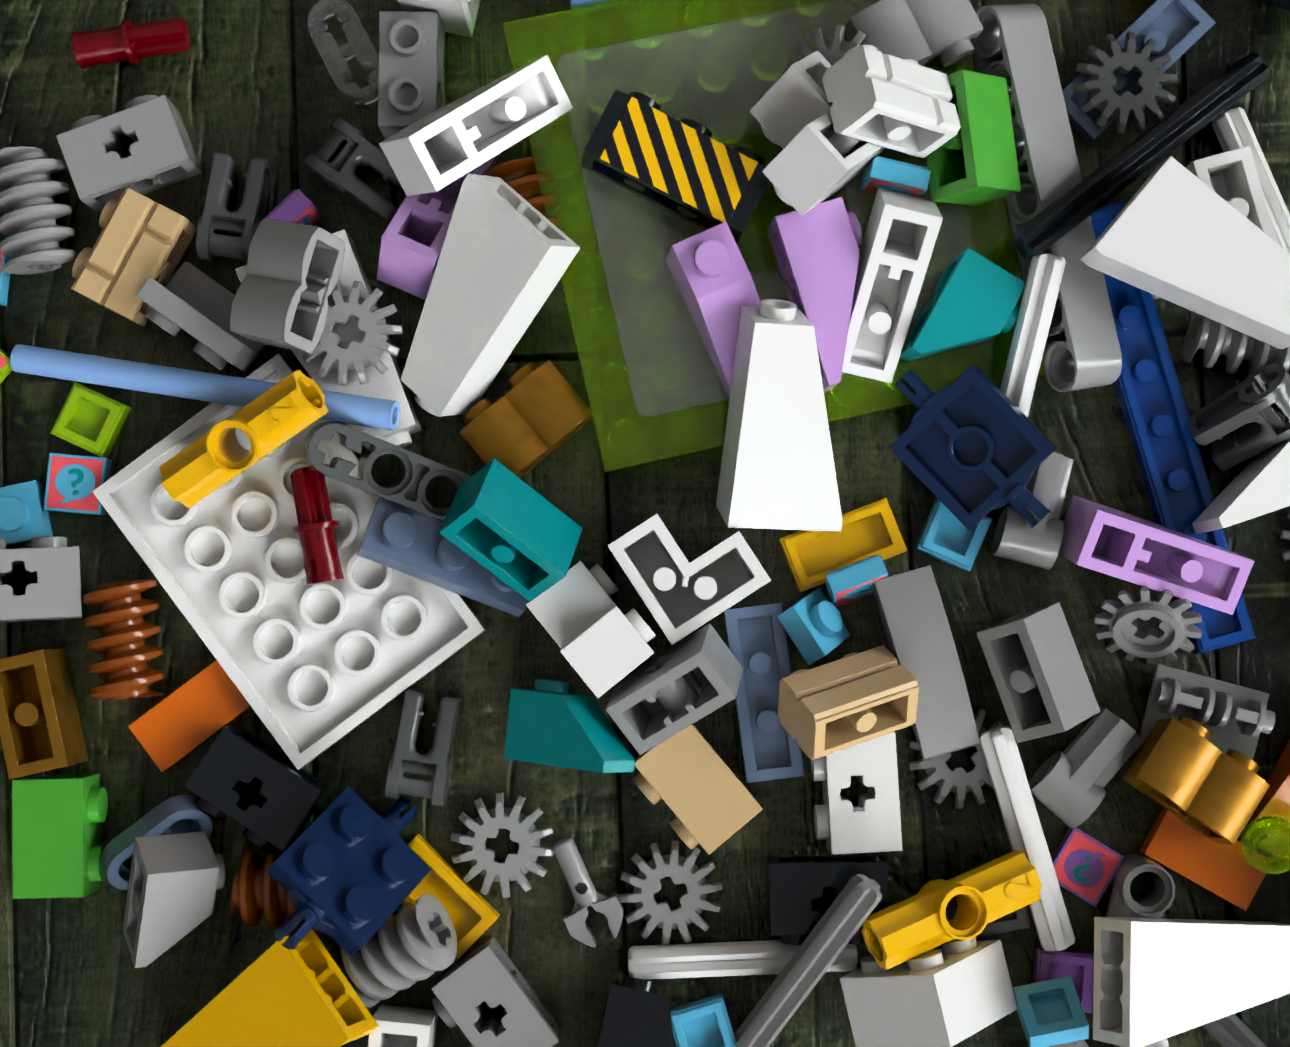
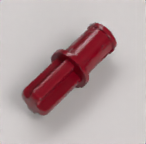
M183 18L133 24L130 19L122 20L121 26L72 33L73 51L81 69L129 61L132 66L139 65L141 58L185 52L191 45L189 27Z
M312 466L298 468L292 471L290 475L298 526L293 527V533H299L304 558L306 585L343 579L344 575L341 569L335 527L340 525L339 520H332L325 475Z

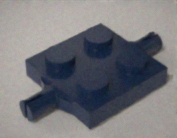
M976 365L970 366L950 387L936 393L914 373L912 368L902 376V379H899L894 384L918 410L915 412L910 426L889 448L969 531L990 511L1005 506L1007 503L1031 525V528L1036 526L1051 512L1025 486L1029 484L1035 469L1057 447Z
M348 786L265 870L288 893L296 909L274 932L279 942L296 927V930L282 944L283 947L290 950L295 949L313 927L329 934L350 956L361 950L431 870L399 835L406 825L418 814L416 806L413 805L400 818L398 817L412 801L403 797L399 798L394 806L382 817L376 814Z

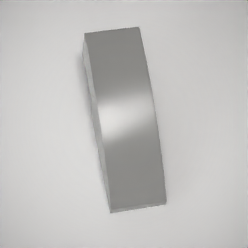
M931 565L874 581L872 595L889 644L888 650L898 659V665H903L917 679L919 686L916 723L912 725L922 759L926 760L979 745V736L964 675Z

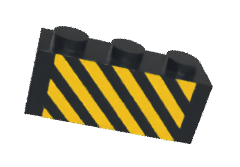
M615 89L583 151L581 167L703 230H708L727 222L737 244L769 182V179L762 172L766 168L764 166V159L746 147L735 145L732 149L712 138L713 134L707 127L694 120L683 118L680 122L662 113L660 105L642 93L631 91L627 95Z

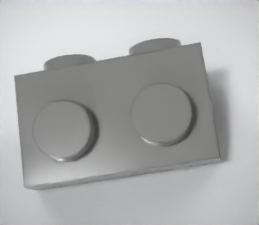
M189 262L182 263L165 287L149 277L136 294L137 297L152 307L146 315L148 319L174 337L181 328L198 340V343L192 350L221 371L229 362L246 373L266 346L231 332V306L235 295Z

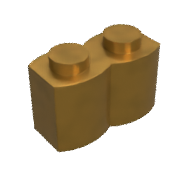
M550 360L540 367L534 361L529 362L507 381L511 390L495 403L487 397L473 406L462 417L467 425L459 433L484 465L495 458L517 477L521 478L593 419V412Z
M1179 716L1178 720L1173 718L1158 719L1122 778L1139 792L1170 810L1180 820L1218 844L1234 845L1270 787L1264 779L1256 774L1259 766L1249 757L1238 751L1228 749L1226 753L1221 752L1208 741L1211 733L1204 726L1188 717Z

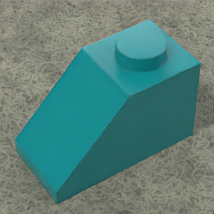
M964 249L950 259L904 342L900 359L908 362L981 343L1000 334V332L1007 334L1017 322L1021 302L1018 300L1025 289L1026 282L972 249Z
M535 678L534 689L511 688L504 759L598 773L634 772L635 759L591 695L569 693V681Z

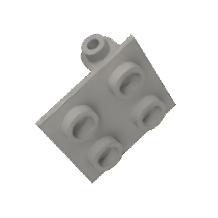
M1157 664L1139 737L1144 742L1158 719L1173 718L1178 720L1179 716H1185L1204 726L1211 733L1208 741L1221 752L1226 753L1228 749H1232L1253 760L1260 732L1270 734L1274 727L1276 716L1274 711L1267 710L1266 708L1269 693ZM1140 745V746L1137 748V750L1134 752L1133 758L1135 757L1136 753H1137L1138 750L1140 749L1141 745Z

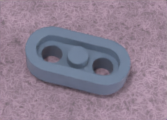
M178 795L166 799L107 844L102 854V862L111 885L121 890H128L135 837L206 831L209 839L213 824L209 814L195 804V796Z

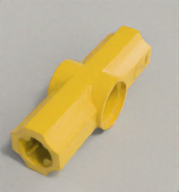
M300 370L292 372L239 411L216 423L209 432L160 465L158 468L162 475L161 484L173 500L183 503L187 508L194 506L326 415L329 411L325 404V395L314 379L307 377ZM236 428L242 430L248 436L251 443L250 451L244 449L238 443L235 433Z
M1014 850L952 879L929 881L922 886L918 894L869 915L863 923L861 932L867 949L875 958L878 966L888 970L953 939L965 941L975 938L982 933L988 923L1040 900L1039 893L1042 885L1036 868L1027 860L1024 852ZM955 896L958 904L957 913L948 922L945 913L946 907L950 899Z

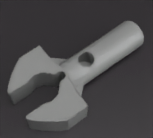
M567 837L558 840L553 845V850L575 899L572 912L564 915L563 920L570 936L585 945L595 948L596 940L586 923L589 914L588 906H592L596 912L606 916L611 933L616 938L623 918L622 903L619 902L617 892L606 896L596 891L574 839Z

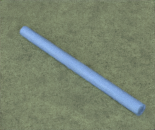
M17 344L10 356L11 368L14 372L238 407L246 406L277 384L274 382ZM321 390L325 395V404L329 411L320 418L322 420L386 430H395L400 418V404L398 401Z

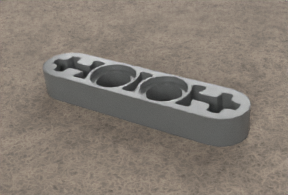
M327 421L319 423L305 437V457L310 465L322 474L442 521L445 520L454 498L446 506L433 507L426 500V485L435 476L445 475L454 482L456 495L459 486L472 476L339 422ZM335 432L341 433L340 444L360 454L362 442L370 443V447L360 459L357 477L349 475L356 464L343 458L334 457L330 465L323 464L325 454L317 449L321 438L331 440ZM394 454L402 463L403 470L400 479L391 486L377 485L371 474L372 464L381 455Z

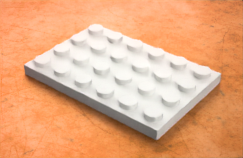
M278 353L246 378L278 383L294 371L283 356ZM211 403L92 492L299 770L487 629L460 594L356 555L374 505L380 496L326 475L325 479L332 520H339L340 525L335 527L344 578L306 585L304 558L299 533H293V527L298 526L290 475L292 471L298 468L311 466L305 457V437L313 427L328 420L318 419L276 448L270 455L234 477L194 506L187 508L183 503L173 500L161 484L162 475L158 467L209 432L216 423L243 408ZM236 428L235 433L238 443L244 449L250 451L251 443L248 436L242 430ZM335 432L331 440L321 438L317 449L325 454L323 464L330 465L334 457L343 458L356 464L349 475L357 477L360 459L354 451L340 444L341 434Z

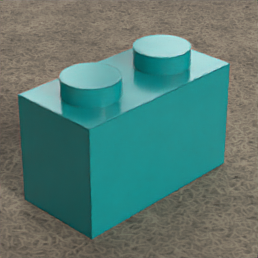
M494 458L459 486L439 533L531 602L566 577L583 528Z

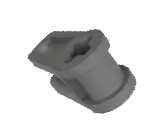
M336 116L329 125L333 130L316 154L308 153L302 163L341 193L345 192L387 224H390L398 208L389 201L384 192L380 194L358 177L359 171L364 168L371 169L384 179L386 185L392 184L404 194L405 192L384 152L378 149L362 132L347 121Z
M217 152L214 154L205 206L197 227L196 249L200 260L214 261L216 256L241 259L244 265H247L248 249L258 227L257 224L267 216L273 169L267 159L252 158L250 160L248 171L243 175L246 182L242 204L238 211L232 212L234 194L238 193L236 188L238 167L234 158L229 154Z
M1275 363L1257 369L1243 382L1199 409L1188 418V429L1191 436L1199 445L1209 444L1211 458L1220 471H1226L1282 441L1290 440V375L1282 365Z
M408 689L405 693L396 746L393 749L389 763L385 796L386 798L396 800L399 799L400 794L432 799L431 804L433 806L444 807L451 781L453 767L452 752L461 699L454 696H445L441 699L437 721L432 724L435 727L432 748L427 754H423L419 751L418 744L422 720L427 715L424 711L426 698L421 691ZM408 773L431 776L432 780L410 778Z

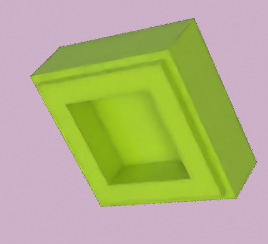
M74 382L50 434L100 457L108 458L132 408Z

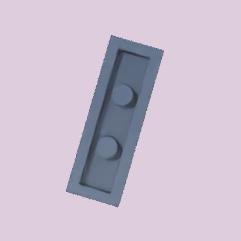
M1157 0L1116 40L1120 48L1125 47L1126 33L1135 32L1136 50L1139 51L1142 50L1148 39L1155 40L1156 44L1149 57L1152 60L1165 54H1169L1171 57L1169 63L1159 68V72L1164 73L1216 22L1194 0ZM1117 69L1112 73L1117 79V83L1113 87L1116 94L1121 96L1129 91L1136 96L1140 93L1135 86L1136 81L1140 78L1137 72L1131 70L1123 74ZM1081 73L1062 92L1070 126L1090 145L1115 120L1109 118L1102 129L1094 125L1101 114L1096 107L1085 114L1081 112L1079 107L1090 100L1088 92L1074 94L1073 85L1088 81V76Z
M383 497L378 498L356 555L517 617L525 611L528 600L439 533L444 521Z
M782 603L728 609L723 612L728 648L744 668L735 698L746 783L805 776L801 748L798 746L797 738L793 739L780 724L778 717L779 681L791 675L786 632L777 618L783 612Z

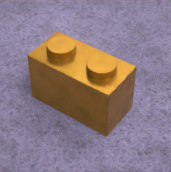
M65 648L42 649L0 659V739L9 780L89 761Z

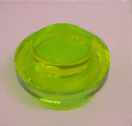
M1264 816L1252 821L1243 831L1240 841L1241 851L1247 863L1254 869L1268 874H1281L1290 870V822L1278 816Z

